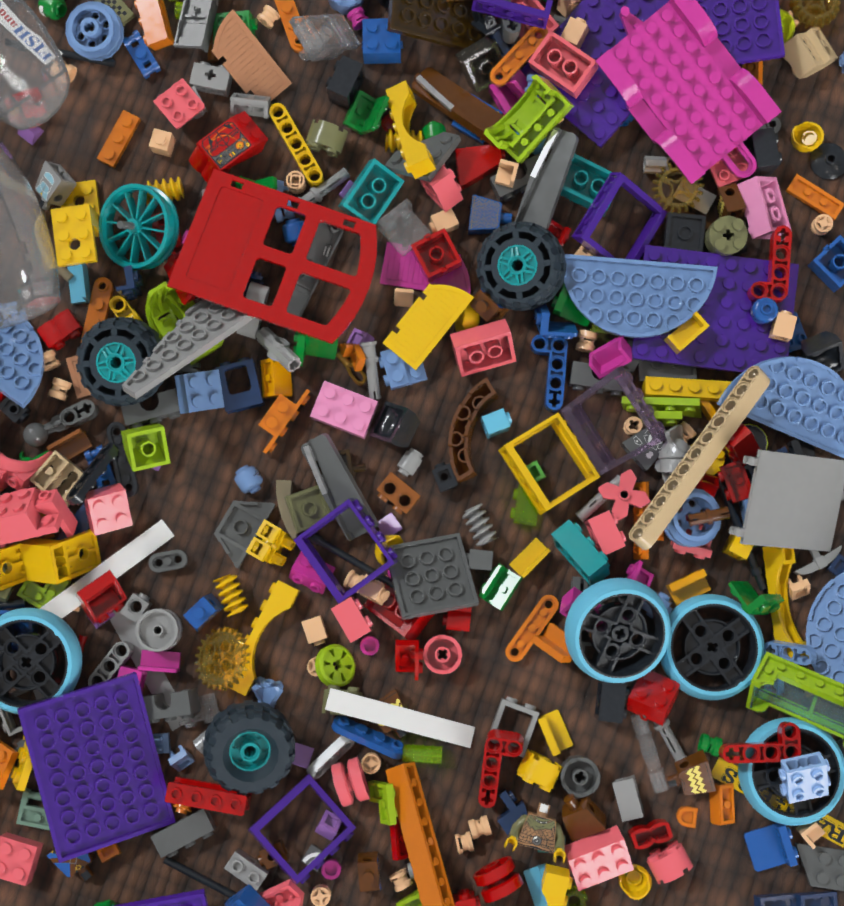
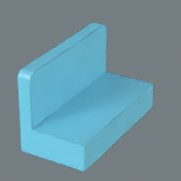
M80 264L67 267L74 275L69 281L71 304L89 303L91 293L87 265Z
M545 863L523 871L534 906H548L541 888Z

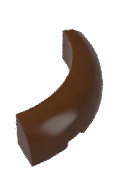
M487 377L468 392V395L459 404L451 422L448 437L449 456L453 473L458 482L467 481L478 475L471 456L472 434L482 413L489 405L499 399L498 394Z

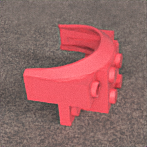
M49 451L43 456L30 461L14 460L0 452V493L8 486L16 490L33 488L34 484L30 481L31 477L53 452Z
M33 487L0 495L1 548L10 545L12 542L56 533L60 527L67 537L74 535L78 521L57 489L43 491ZM39 512L45 514L46 516L41 517Z

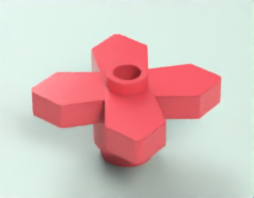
M631 469L621 474L619 486L607 482L598 487V491L603 499L615 501L611 513L615 514L618 521L627 517L629 505L642 508L650 503L646 492L633 490L637 478ZM621 492L627 493L628 497L622 498Z

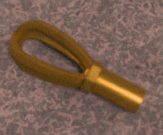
M341 351L336 354V357L345 366L352 380L359 386L363 385L367 381L366 374L363 371H358L363 376V380L358 381L350 370V367H353L351 360L347 357H342Z

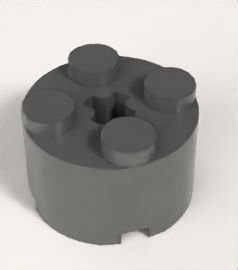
M573 755L563 761L559 780L567 793L583 798L597 790L600 784V773L591 759L583 755ZM581 771L584 777L577 780L575 774H579Z

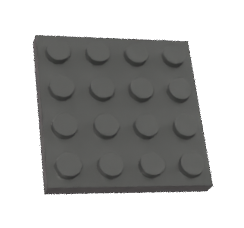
M460 533L389 546L398 555L396 557L398 562L391 566L389 571L402 620L478 606L479 600Z

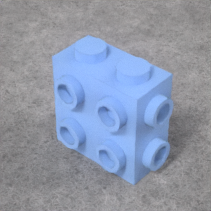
M820 751L780 760L781 769H778L779 777L782 781V784H779L782 796H786L789 804L829 795L828 786H831L827 771H830L828 760L823 758Z

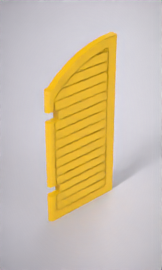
M429 283L423 291L427 297L424 300L421 297L417 298L396 325L400 331L396 334L392 330L383 341V344L413 369L417 370L474 299L472 295L453 286L432 285Z

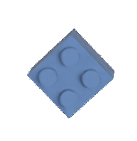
M219 369L174 376L180 414L225 407Z

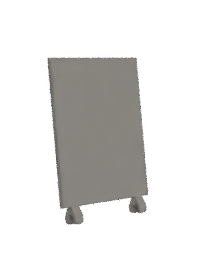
M759 449L757 457L744 456L743 463L755 466L743 528L730 526L729 534L741 537L740 544L831 552L844 489V460Z

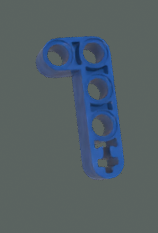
M536 335L531 341L530 349L534 354L548 356L544 404L546 410L553 413L559 411L563 404L568 344L566 339L561 336L545 338L542 335ZM542 341L544 348L537 349L534 342ZM559 342L563 345V349L558 351L554 349L553 344ZM559 361L562 365V368L558 370L554 369L552 367V362ZM558 380L560 387H551L550 381ZM553 394H556L555 402L558 403L555 407H552V404L549 403L553 398Z

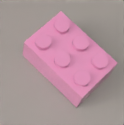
M755 176L737 184L746 205L744 215L747 218L748 231L752 239H770L775 229L782 225L788 226L791 229L777 177Z
M324 381L310 417L313 420L365 439L379 404L376 400Z

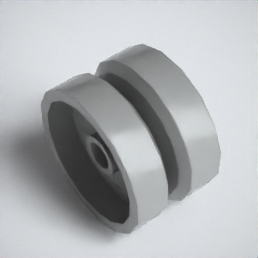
M152 609L140 616L136 623L135 633L142 647L149 651L160 652L171 649L178 644L182 637L183 626L180 618L171 610ZM158 626L161 628V633H157Z

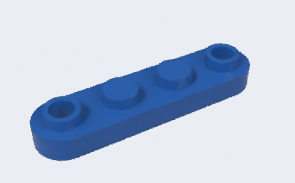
M336 716L331 725L333 731L390 758L401 759L406 751V747L401 741L386 736L382 732L375 731L364 724L355 722L346 716Z

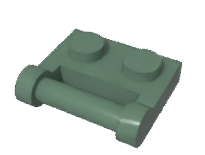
M25 788L16 824L50 830L44 807L28 804L29 799L42 801L40 793L32 791L30 788Z

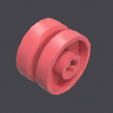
M358 757L348 759V773L342 762L331 765L334 787L343 807L353 804V791L360 802L370 799L366 777Z

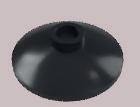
M833 143L821 144L817 149L813 150L810 156V167L814 174L824 180H833L840 177L844 173V150ZM828 157H832L833 162L828 161Z

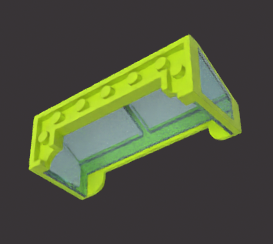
M766 652L751 680L746 708L755 712H764L770 706L844 739V684Z

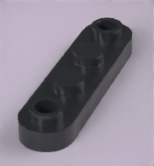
M113 422L107 427V437L109 443L113 442L118 447V456L113 460L117 483H120L125 488L127 497H133L139 491L136 471L133 472L130 467L121 433L117 436L115 435L116 429L123 431L127 430V428L120 422ZM129 484L132 485L131 491H127V485Z
M113 442L106 444L99 451L69 491L66 500L71 505H79L86 499L85 495L95 487L100 475L107 471L108 464L118 456V447Z

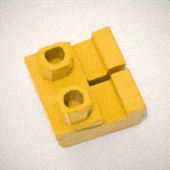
M264 519L256 533L257 536L263 539L260 540L254 537L246 553L262 562L265 561L272 565L283 566L287 557L280 554L283 547L291 551L296 543L288 533Z

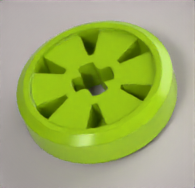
M331 644L318 652L315 659V669L319 679L326 686L336 685L342 687L353 679L355 662L347 648L339 644Z

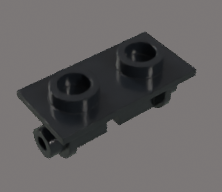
M472 11L474 21L470 24L486 36L494 34L499 28L503 27L493 16Z

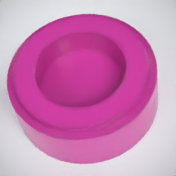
M366 636L360 642V649L365 655H374L379 650V641L374 636Z
M333 858L327 859L321 867L322 875L329 880L336 879L341 872L339 861Z

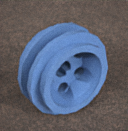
M88 1L78 5L70 13L66 21L65 34L69 45L76 53L89 60L102 61L112 57L119 50L124 39V27L121 18L109 6L101 2ZM108 21L109 27L104 28V23ZM94 41L95 47H90V43Z
M694 488L681 506L682 510L675 514L664 530L671 541L679 546L689 548L705 545L715 538L721 525V520L714 521L713 524H703L702 530L699 529V525L690 527L689 522L685 518L688 514L699 513L701 509L704 512L708 508L710 510L720 508L713 496L704 490ZM690 500L694 501L693 507L689 506ZM687 529H690V530H691V532H692L691 535H688V534L686 533V530H687Z

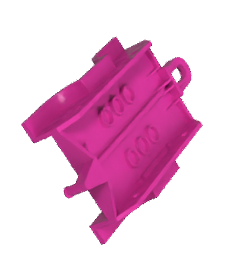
M669 0V2L644 22L631 14L628 7H622L619 17L627 36L613 48L606 51L595 62L618 90L626 103L628 111L653 143L658 144L667 153L690 184H693L719 160L723 161L734 176L738 178L751 176L756 170L757 163L743 141L782 112L758 80L749 71L738 65L721 43L713 22L697 0ZM735 147L748 163V168L745 171H740L727 155Z

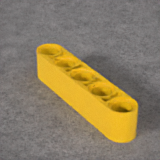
M281 103L273 104L269 109L272 122L309 186L318 187L324 182L323 173L285 106ZM278 111L283 112L281 117H275L274 114ZM286 127L292 128V131L289 133L283 132ZM295 143L301 144V147L298 149L292 148ZM304 159L311 160L307 165L301 164ZM315 174L320 176L316 181L310 179Z

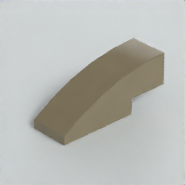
M276 480V495L281 518L291 538L295 539L298 537V533H296L284 498L287 495L293 494V482L289 480Z

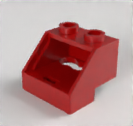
M110 570L76 594V597L81 602V608L94 625L97 622L100 624L110 618V613L113 611L119 612L127 602L124 591Z

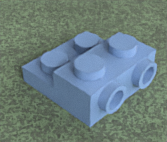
M392 350L380 352L381 357L378 360L380 368H385L386 375L383 378L386 387L390 386L391 390L428 380L423 362L415 370Z

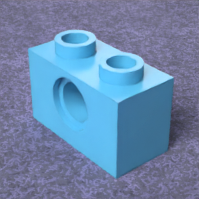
M504 408L482 416L480 422L488 439L509 431L512 419L509 412H505Z

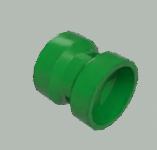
M702 733L697 750H703L704 753L708 752L712 756L718 757L723 739L719 737L712 738L709 734Z

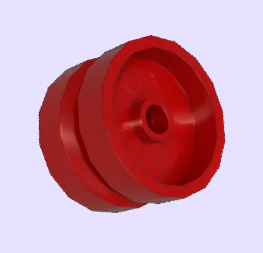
M511 856L497 859L474 873L473 879L476 885L484 887L481 895L485 903L497 901L523 885L524 881L520 873L512 872L516 866Z

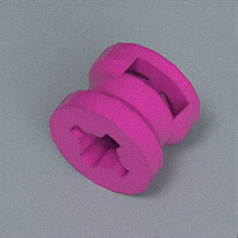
M363 7L354 8L347 14V18L352 22L354 30L363 28L362 19H369L365 16Z

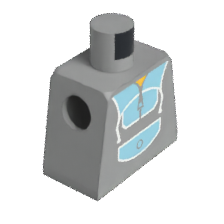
M45 161L38 177L35 190L42 197L38 206L44 210H49L51 204L62 206L77 185L60 164Z

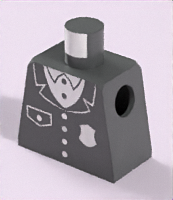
M660 426L653 432L647 427L625 440L620 446L645 472L658 458V452L664 444L662 440L665 438L666 430Z

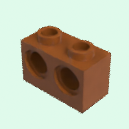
M392 472L376 489L379 492L377 496L385 503L389 500L394 504L392 508L400 515L402 513L407 515L421 498L417 492ZM393 484L396 487L395 492L387 494L385 486ZM402 496L410 498L411 502L408 506H402L399 503Z

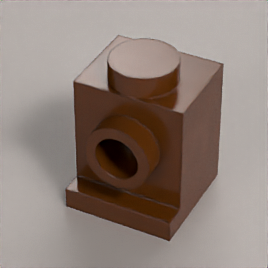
M282 839L271 844L285 861L289 860L290 856ZM264 848L259 850L260 855L257 858L261 867L265 866L268 870L278 865L274 860L269 859L268 852Z

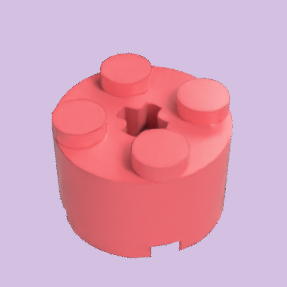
M439 634L430 638L425 644L423 659L426 666L432 672L448 674L455 671L460 665L462 649L455 638L446 634ZM446 649L448 651L446 653L447 658L444 659L442 657L439 659L438 650L444 651Z
M677 839L669 842L667 847L662 850L656 848L650 851V856L646 861L658 884H661V881L664 884L683 876L684 869L688 868L690 871L693 868V864L682 843H678Z

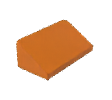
M717 783L715 784L716 791L709 792L710 822L720 826L735 823L734 784Z

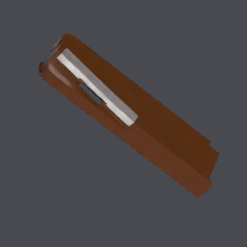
M431 67L425 68L420 74L417 73L414 76L412 83V92L491 146L494 145L484 135V131L486 128L496 124L503 117L502 114ZM429 93L432 94L438 101H435V100L429 95Z

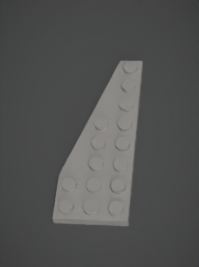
M202 299L185 312V317L176 322L175 329L168 332L152 350L153 354L142 361V367L135 370L122 384L123 391L138 399L255 317Z

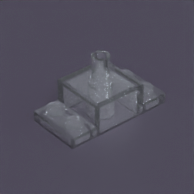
M343 14L295 16L289 21L295 35L303 46L299 56L304 61L309 59L312 62L337 59L344 50L357 49L361 45Z

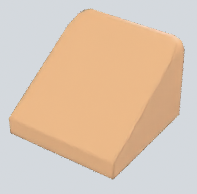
M396 288L394 292V305L411 307L414 300V290Z

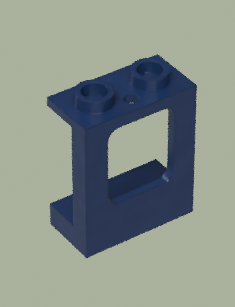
M244 357L238 359L236 363L224 362L219 364L220 367L215 368L216 370L219 369L225 412L227 414L265 406L253 359ZM247 367L251 389L237 394H230L225 372Z

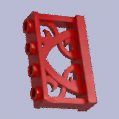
M176 776L174 782L168 783L165 802L238 816H243L246 810L249 811L252 793L241 795L233 790L227 791L218 783Z

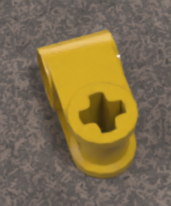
M114 296L110 300V309L116 317H130L143 321L123 297ZM122 301L124 303L123 308L116 310V304Z

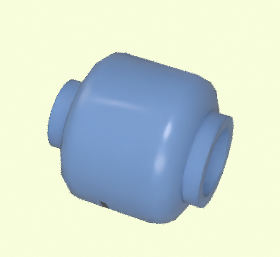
M245 465L235 472L234 481L243 493L250 492L254 494L261 489L260 485L263 482V478L256 467Z

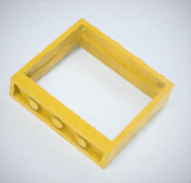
M559 412L498 450L540 515L600 478L596 471L597 467L591 463L587 452L581 448L576 435L570 431L566 420H563ZM550 425L586 478V480L551 502L548 501L514 448Z

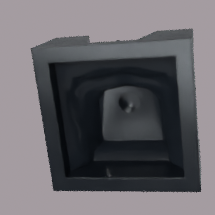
M824 331L801 341L803 358L819 362L835 372L844 369L843 343L837 335Z
M385 401L369 435L398 447H409L420 421L417 415L409 408Z

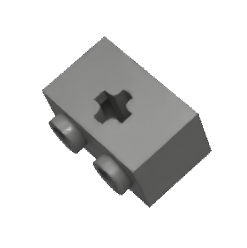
M203 61L200 63L194 62L189 84L200 92L229 97L233 77L223 65L216 67Z
M239 847L224 867L225 870L245 884H250L256 891L270 871L265 866L261 867L259 861Z

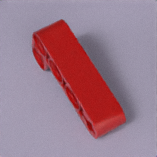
M779 226L771 234L767 282H755L748 289L747 297L752 302L767 297L778 304L788 295L792 231L788 226ZM776 252H782L784 259L777 258ZM774 271H780L783 277L777 278ZM759 288L762 291V295H755L753 289ZM774 289L781 292L780 298L774 296Z
M785 721L778 726V742L726 743L719 748V756L728 763L780 762L782 759L801 756L800 729L796 724ZM787 726H791L793 730L790 736L785 735V728ZM792 746L794 749V753L792 756L788 757L786 755V749ZM752 747L754 754L751 758H747L745 752L748 748ZM768 747H772L774 750V754L771 757L766 756V749ZM729 749L734 752H739V755L731 754L730 758L725 754L726 752H729Z
M493 729L488 732L484 748L478 797L482 807L491 808L496 803L502 755L517 757L522 753L524 738L520 733ZM494 739H495V740H497L499 743L494 744V743H492L490 740H494ZM514 742H515V743H517L519 746H515V747H514V746H512L510 743H514ZM488 758H495L497 761L492 762ZM486 776H492L494 779H488ZM487 790H490V796H486Z

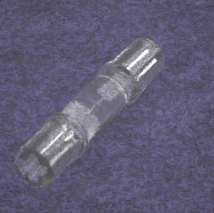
M637 714L632 715L630 719L636 734L635 738H638L654 793L664 792L669 789V785L664 773V767H661L648 721L642 720Z

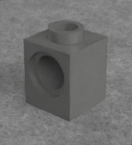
M470 549L469 553H466L470 569L492 570L493 551Z

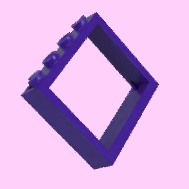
M473 0L471 10L546 29L553 0H547L545 10L505 0Z
M611 172L573 233L572 238L596 257L615 258L590 238L617 191L622 186L653 212L625 258L639 260L644 255L645 245H648L654 239L657 229L664 222L668 212L621 172Z
M354 498L346 500L294 539L338 604L348 599L398 562L396 558L398 555L392 547H388L383 533L375 529L373 519L369 515H365L362 510V504L358 499L355 500ZM348 508H351L388 559V562L345 592L308 538Z
M308 774L255 822L248 831L295 884L299 882L303 884L310 877L309 872L312 869H319L325 863L324 858L328 854L332 856L340 849L338 845L343 840L347 842L354 835L352 831L356 827L311 775ZM309 785L340 819L346 829L302 871L296 874L262 835L260 830Z

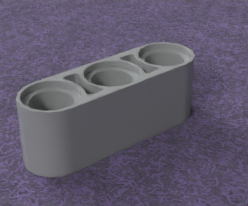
M251 281L246 298L266 305L270 287ZM254 318L238 329L237 334L256 339V333L260 329L262 320Z
M128 641L116 643L90 675L88 685L96 684L95 679L97 676H100L103 682L114 679L119 673L120 666H124L134 652L133 645ZM121 645L127 648L125 655H122L119 651ZM110 660L115 664L113 671L107 667Z

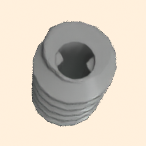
M482 503L464 511L466 513L462 516L463 519H469L466 522V526H473L469 532H476L472 538L473 540L479 539L476 544L477 547L497 539L493 538L497 533L496 530H489L493 524H486L490 518L483 517L486 510H479L483 505Z

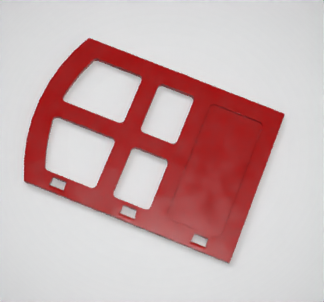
M213 169L167 287L333 344L354 320L369 291L377 256L376 224ZM235 181L243 184L242 189L232 187V182ZM288 200L298 203V208L287 206ZM277 208H283L305 216V221L294 250L290 254L263 244ZM344 220L356 223L354 228L343 225ZM320 223H326L360 236V259L355 276L307 260V255ZM258 259L286 269L271 306L243 296ZM301 274L350 291L342 307L327 325H322L287 312Z

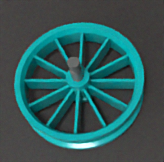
M127 184L112 192L105 201L99 217V237L106 254L116 264L122 267L132 265L133 269H152L165 262L176 246L179 235L178 214L173 202L162 190L148 185ZM139 191L138 203L136 207L132 193ZM147 193L153 196V199L145 209ZM125 198L130 214L120 205ZM160 204L163 212L150 218L157 205ZM118 210L127 221L115 222L116 211ZM164 218L165 230L152 228V223ZM117 224L118 228L126 230L114 235L113 225ZM151 231L164 233L161 244L150 234ZM128 235L120 249H118L115 241ZM147 240L157 249L153 256L151 255ZM132 245L130 260H128L124 255ZM141 246L145 261L138 263Z

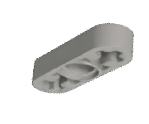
M341 735L309 765L306 772L314 780L318 779L354 745L355 741Z

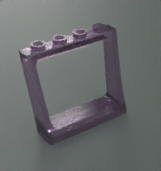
M623 366L614 369L560 410L600 476L666 440L664 425L656 420L653 415L654 409L646 404L643 399L644 394L642 390L635 387L632 382V374L625 371ZM613 379L617 380L652 436L650 442L619 459L613 458L582 408L583 402Z

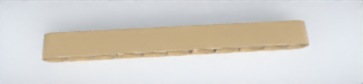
M751 366L746 370L630 530L629 538L642 550H648L654 545L769 386L770 378L760 367Z

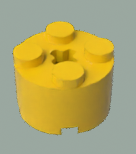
M527 749L517 769V775L522 777V780L532 785L535 783L539 785V788L550 792L557 781L562 766L557 762L553 764L549 758Z

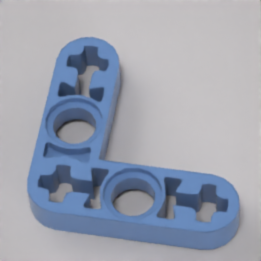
M772 640L764 644V655L766 652H769L799 665H809L817 660L816 650L808 645ZM787 648L793 651L792 658L788 656ZM806 652V655L809 656V659H808L807 656H804V655L800 656V654H803V653ZM776 679L773 686L766 684L764 689L779 696L784 692L785 682Z

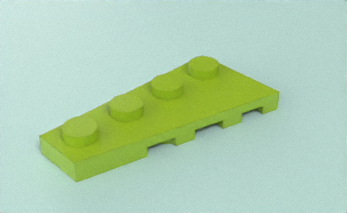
M622 396L621 404L623 410L628 412H642L643 410L682 411V416L702 418L700 398Z

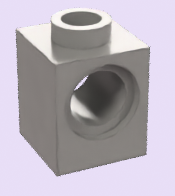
M142 592L139 594L133 593L120 613L137 623L140 616L152 606V603L149 602L150 598ZM136 601L142 604L139 612H136L133 608Z

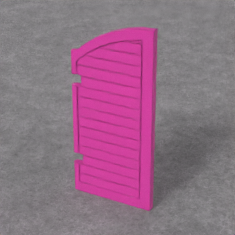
M387 242L380 284L419 291L425 290L429 283L411 251V246H408L407 251L402 250V244ZM463 260L462 267L430 282L432 285H449L462 289L469 294L471 292L470 278Z

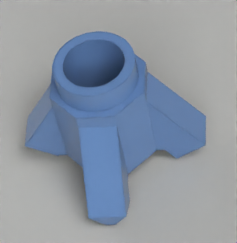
M257 677L252 690L258 699V703L262 701L275 708L276 702L283 692L284 685L281 681Z

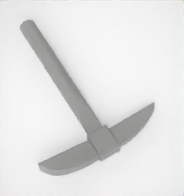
M842 545L824 556L820 555L816 550H809L813 557V562L793 573L806 575L828 566L837 557Z

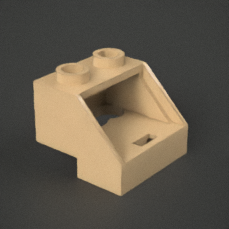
M820 27L810 28L805 33L796 34L784 44L785 57L783 58L789 62L792 67V73L799 79L809 77L838 59Z
M55 450L31 477L30 481L43 491L59 487L58 492L69 507L70 503L66 500V496L84 471Z

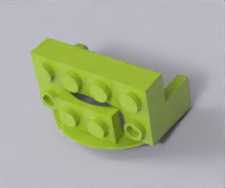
M537 74L531 77L533 81L519 101L496 124L486 128L484 131V135L498 149L506 150L518 163H523L574 107L548 79ZM537 95H539L546 102V104ZM510 125H511L520 135L516 134V133L510 128Z
M165 281L148 292L145 305L148 324L159 334V338L162 340L168 332L175 329L176 322L178 321L175 315L178 319L182 320L185 317V312L195 303L191 301L183 305L175 289L167 287ZM167 312L170 313V314H168L167 316L163 317L162 319L158 320L159 317L163 316V315L166 314ZM224 340L213 346L204 354L194 359L192 362H190V364L193 365L197 363L198 361H200L216 349L220 348Z

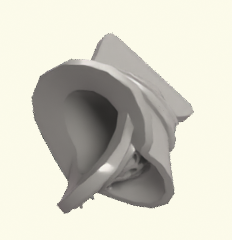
M677 424L665 432L667 441H665L658 452L659 459L655 463V469L657 472L662 473L664 483L691 447L683 440L682 424Z

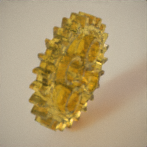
M224 626V628L218 627L217 630L212 629L211 634L206 633L207 640L201 639L203 646H198L197 648L200 650V653L195 654L199 660L194 663L199 665L195 671L201 673L198 679L203 680L202 684L207 685V688L217 691H227V688H233V683L239 684L238 677L244 678L242 671H247L248 669L245 667V664L250 663L249 660H246V657L250 655V653L246 652L249 645L244 644L247 639L243 638L242 633L237 632V629Z

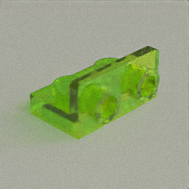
M519 484L518 488H514L513 499L516 500L515 507H511L510 518L513 519L514 524L536 527L538 511Z

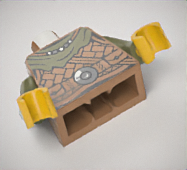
M539 802L537 813L528 811L527 815H521L512 824L508 835L509 838L505 841L504 848H506L508 843H511L513 845L512 851H514L518 844L553 853L554 862H556V856H561L564 863L566 853L564 852L565 837L561 825L556 822V818L548 816L551 805Z

